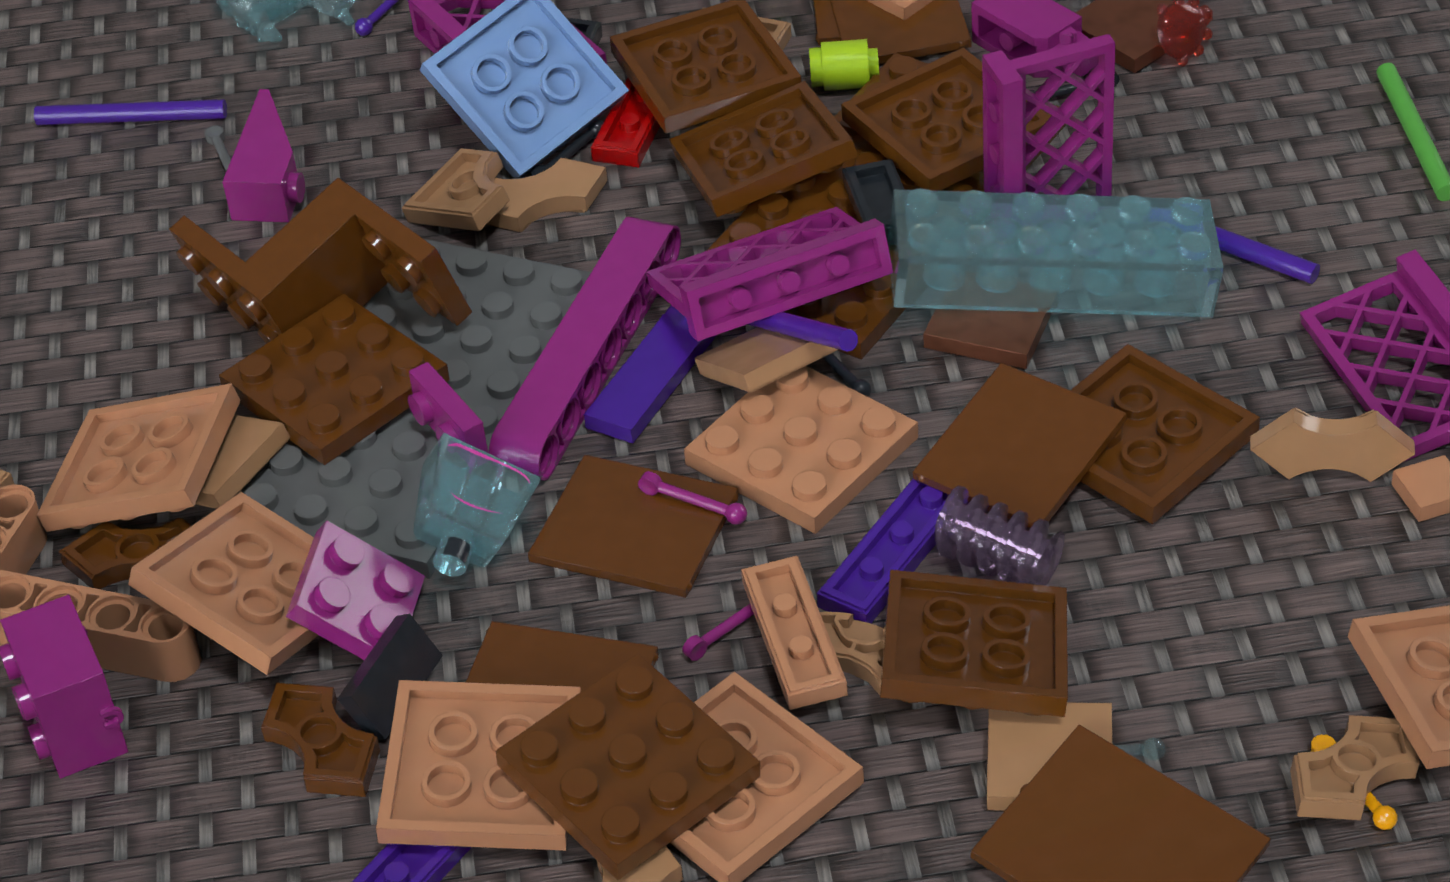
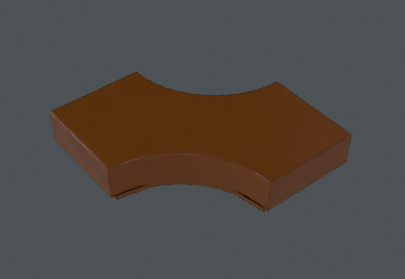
M177 518L162 526L149 529H126L108 521L102 522L61 549L59 554L63 565L91 588L102 589L113 583L129 580L131 568L192 525L183 518Z
M276 683L261 726L264 740L286 746L301 757L304 762L303 775L307 792L366 797L380 753L378 738L372 733L356 730L348 726L339 718L335 712L337 698L334 687Z

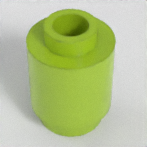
M867 39L821 42V47L809 48L812 87L824 86V91L859 89L869 82L873 75H879L878 48H868Z

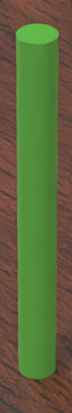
M1384 63L1376 71L1379 81L1437 199L1449 201L1450 175L1395 65Z

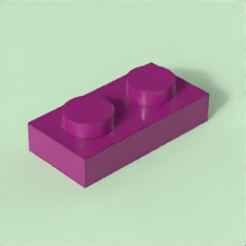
M428 362L409 370L413 394L408 396V403L417 422L422 426L428 424L436 433L438 442L448 456L456 455L470 472L490 463V460L461 447L447 446L458 443L489 456L482 420Z

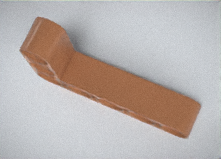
M12 484L0 488V620L69 594L81 623L88 632V639L102 669L164 682L184 680L199 669L202 658L194 628L151 599L26 575L47 542V532L37 517L39 507L34 492L29 487ZM0 622L1 646L8 642Z

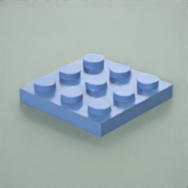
M505 0L423 62L420 68V72L488 150L498 153L503 167L514 179L526 176L534 167L540 165L587 128L593 121L625 98L629 92L624 83L551 0Z

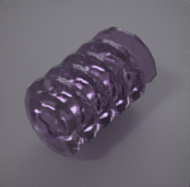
M961 485L955 487L947 497L936 521L935 541L940 555L949 559L958 558L960 564L970 568L978 566L981 573L989 576L998 575L1001 581L1047 585L1060 561L1065 534L1059 531L1050 540L1047 539L1049 522L1041 518L1034 522L1028 531L1029 516L1027 512L1018 510L1010 521L1007 522L1009 508L1007 504L1002 502L996 503L987 514L988 496L978 493L968 504V488Z

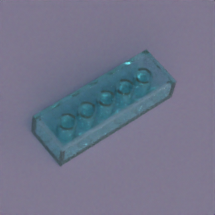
M894 189L888 243L893 268L891 282L893 307L1047 311L1192 317L1214 316L1224 267L1210 199H1194L1191 197L1150 198L1135 195L1126 197L1090 196L1086 194L1057 195L1036 194L1032 192L994 193L977 190L963 192Z

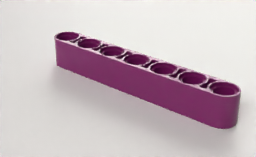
M626 217L622 221L497 424L489 444V457L516 468L529 478L542 481L549 479L584 421V413L598 397L658 295L649 286L646 271L677 261L681 246V232L678 226L635 217ZM490 460L489 465L492 469L522 476L520 473Z

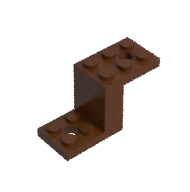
M340 178L334 180L246 262L185 215L169 228L181 246L176 251L179 259L195 275L200 274L202 277L197 283L201 291L217 306L223 302L227 303V309L231 315L247 330L255 325L259 329L257 331L266 344L342 294L347 295L361 306H364L387 283L400 293L408 289L413 293L417 303L430 316L435 318L440 313L456 326L472 313L471 308L437 249Z

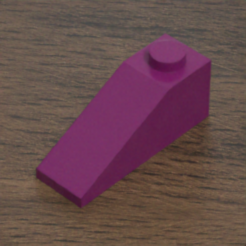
M259 89L222 181L231 220L290 222L296 203H301L304 199V175L301 172H297L291 145L269 89Z

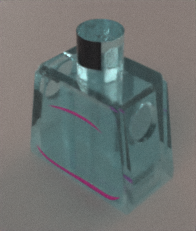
M443 433L422 466L413 529L417 539L437 547L433 559L434 567L445 575L461 576L466 572L469 562L479 567L487 566L509 536L537 488L541 477Z

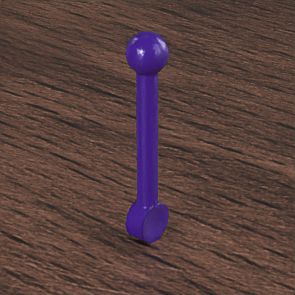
M385 0L367 18L358 19L355 23L356 32L361 36L369 35L373 30V24L399 0Z

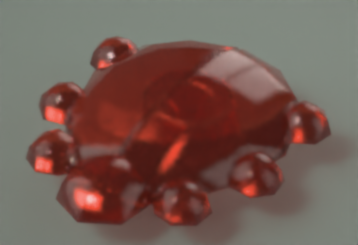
M1173 0V4L1168 6L1160 4L1157 8L1159 18L1156 29L1159 43L1165 53L1175 58L1178 64L1183 67L1188 63V57L1193 53L1196 56L1204 53V47L1201 44L1202 40L1208 41L1213 36L1212 30L1207 27L1213 20V11L1208 5L1198 6L1200 0H1188V3L1184 2V0Z

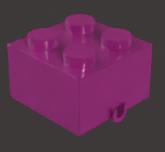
M68 594L1 619L0 622L8 643L0 646V658L9 681L19 677L22 683L12 686L11 689L23 720L28 721L35 718L37 723L28 726L27 729L39 760L51 756L61 779L128 753L129 751L120 726L124 719V714L119 707L113 704L104 673L88 639V632L81 623L70 595Z

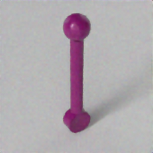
M650 471L645 472L638 481L639 488L647 495H656L659 492L722 514L726 516L727 521L731 524L739 525L746 520L747 510L741 503L727 505L662 482V479L656 473Z
M748 604L703 636H691L683 645V654L692 661L702 658L710 644L754 615L751 604Z

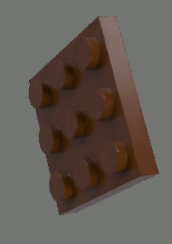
M730 0L610 36L611 53L665 134L722 117L801 82L799 72L746 0Z
M964 47L841 104L842 120L887 159H892L896 167L929 195L984 170L982 62ZM1040 109L1027 123L1026 131L1035 135L1050 116Z
M805 81L669 139L676 158L716 217L741 212L756 200L773 193L787 192L802 180L819 173L833 172L839 169L844 162L858 157L852 138Z
M345 294L337 297L219 374L221 385L232 383L241 399L240 404L261 419L282 422L290 435L289 440L323 465H326L409 408L408 396L413 394L409 370L428 362L446 382L450 380L448 367L445 362Z
M1129 344L1125 345L1071 389L1073 392L1127 413V421L1080 482L1151 524H1154L1250 441L1251 435L1259 431L1260 417Z
M890 569L880 698L897 699L908 703L926 702L954 705L967 709L983 708L1021 712L1031 716L1049 715L1065 717L1068 700L1067 588Z
M639 653L496 750L497 766L617 880L621 879L760 777V761Z

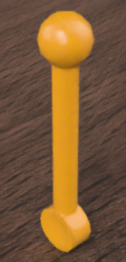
M1317 735L1311 741V752L1329 748L1336 744V741L1329 735ZM1369 792L1366 796L1365 805L1373 813L1372 819L1375 826L1382 830L1392 829L1398 821L1395 809L1388 805H1382Z

